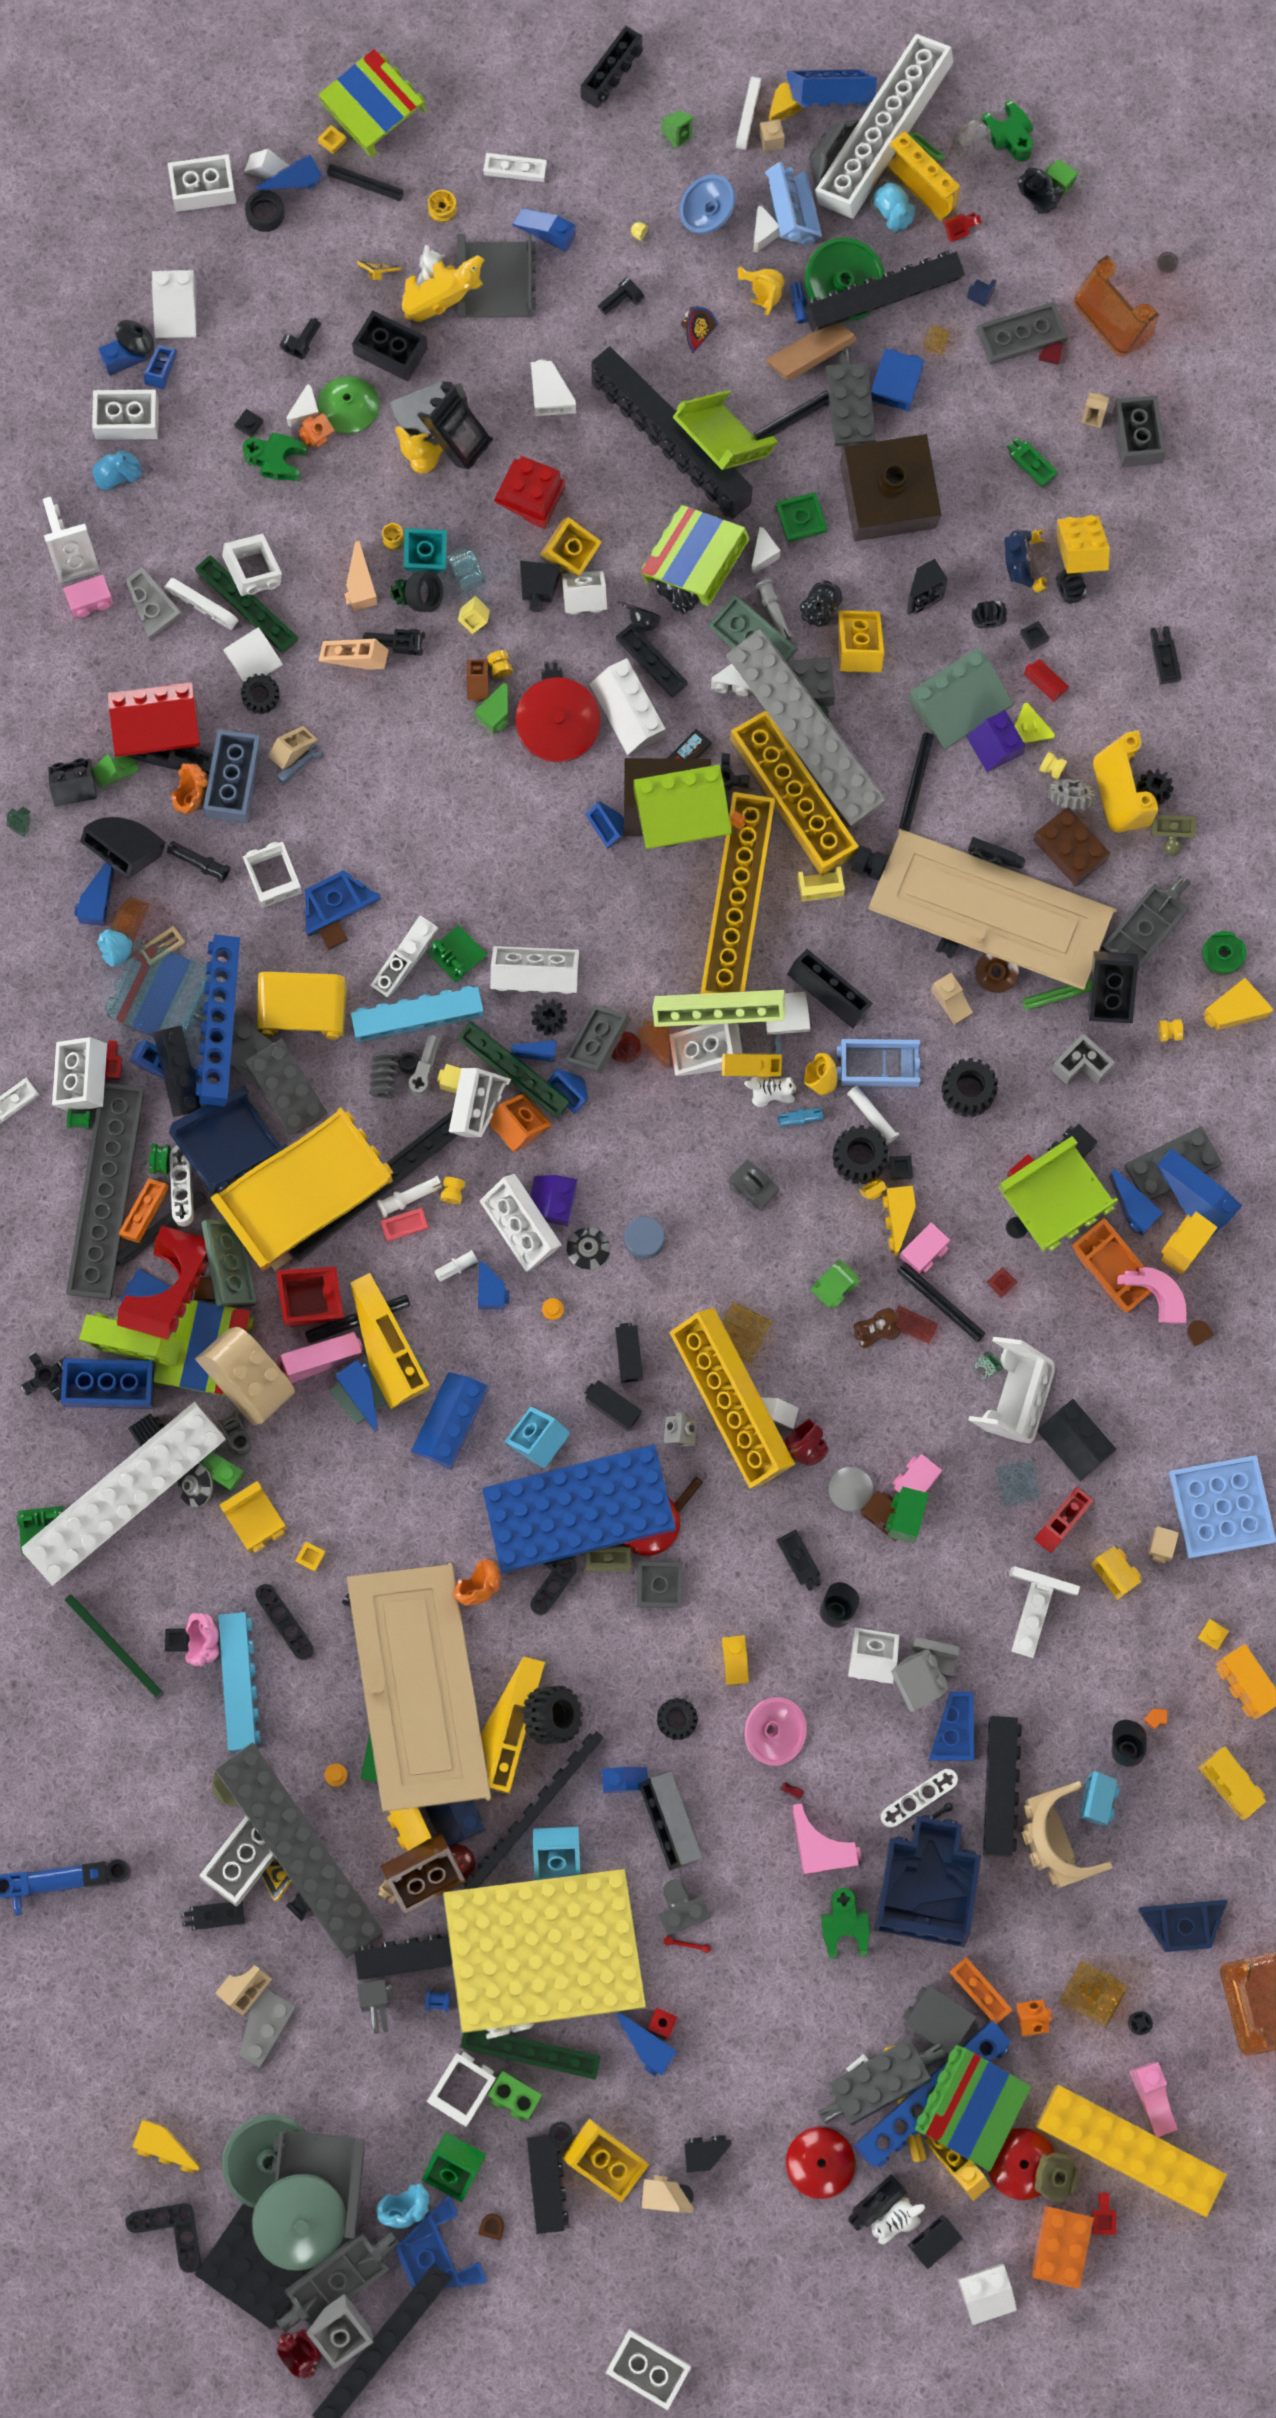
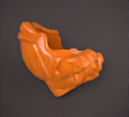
M183 763L178 771L181 777L179 787L171 793L173 807L176 811L190 814L205 801L209 779L206 772H203L197 764Z
M483 1558L481 1562L476 1563V1570L469 1579L458 1580L453 1596L465 1606L479 1605L488 1601L494 1593L501 1589V1575L499 1573L500 1569L497 1567L498 1565L487 1558Z

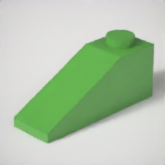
M213 1452L209 1453L199 1462L208 1469L214 1482L231 1493L235 1491L245 1476L243 1470Z

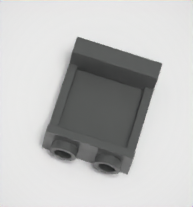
M928 1985L927 1988L922 1986L915 1997L918 2002L914 2008L909 2006L902 2017L905 2019L903 2025L909 2027L933 2045L940 2042L944 2049L943 2051L949 2056L955 2046L959 2045L976 2016L931 1985Z

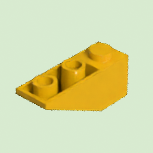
M722 1054V1076H781L782 1054Z
M913 1186L887 1188L885 1195L882 1196L883 1208L888 1209V1217H885L886 1229L891 1230L892 1237L888 1238L889 1250L894 1251V1257L899 1254L916 1208Z
M142 2120L132 2146L138 2149L136 2154L150 2158L151 2154L158 2156L159 2162L170 2166L173 2162L180 2164L181 2170L192 2174L194 2170H201V2166L166 2127Z
M930 2137L925 2140V2143L972 2201L990 2187L984 2174L972 2161Z

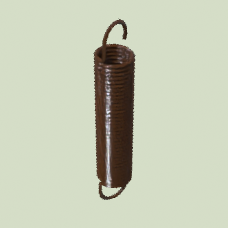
M698 1477L692 1480L675 1502L677 1512L683 1509L700 1485L703 1484V1481Z

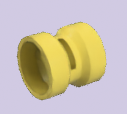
M1048 752L1039 771L1052 773V777L1058 780L1068 761L1064 759L1057 760L1054 754Z

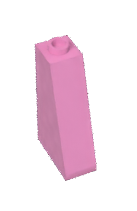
M353 1332L281 1354L275 1364L289 1381L294 1383L357 1359L362 1353L363 1346L361 1340L356 1338Z

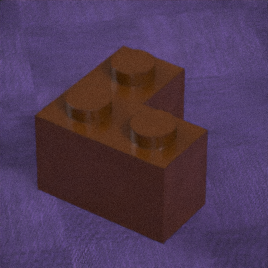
M877 1490L860 1514L888 1536L889 1530H885L890 1513L894 1514L895 1509L891 1508L893 1497L885 1491L881 1493Z

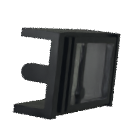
M442 384L440 388L445 394L444 398H432L430 404L436 408L431 414L419 412L417 416L454 465L469 470L488 448L493 438L488 435L457 393L458 390L453 386Z

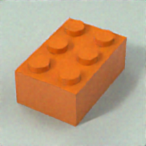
M1045 2206L1030 2277L1080 2289L1094 2218Z

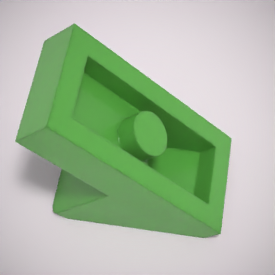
M107 754L92 771L100 788L139 772V768L133 758L121 756L111 759L110 755Z

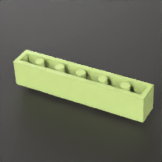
M785 990L655 996L652 1007L654 1027L785 1021Z

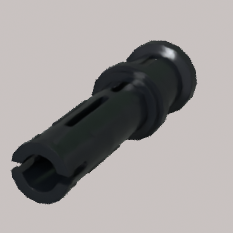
M171 841L170 845L172 847L168 846L167 848L168 854L201 869L202 874H209L217 878L220 883H223L230 873L231 868L229 865L224 866L216 862L213 857L206 858L175 841Z

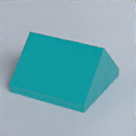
M405 528L404 569L411 573L423 571L438 574L446 571L447 530Z

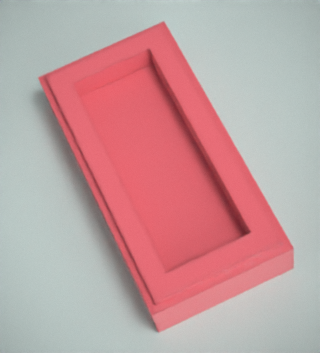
M422 1208L380 1221L387 1242L429 1229Z

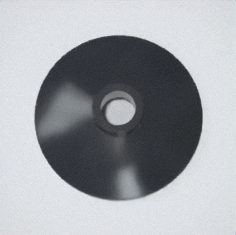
M123 320L117 324L115 334L124 348L136 354H147L152 350L154 346L153 337L143 325L132 320Z

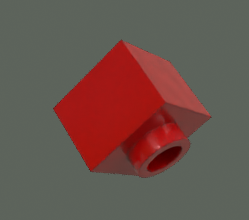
M656 2008L647 2030L669 2039L678 2017ZM661 2018L667 2020V2026L664 2028L658 2025V2021Z

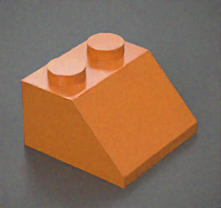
M525 1093L500 1103L492 1112L493 1116L489 1121L493 1130L500 1135L513 1152L526 1147L552 1126Z

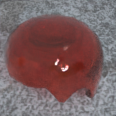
M625 1031L611 1055L612 1059L623 1064L633 1063L637 1060L642 1051L641 1041L638 1036Z
M455 1844L449 1847L466 1880L475 1871V1857L466 1845Z

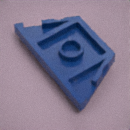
M344 870L305 889L306 935L309 937L319 932L318 930L381 900L380 895L368 889L359 880L353 879Z

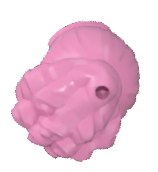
M204 1613L191 1614L186 1627L190 1641L185 1659L187 1663L196 1667H202L205 1663L213 1662L220 1653L219 1630L211 1616Z

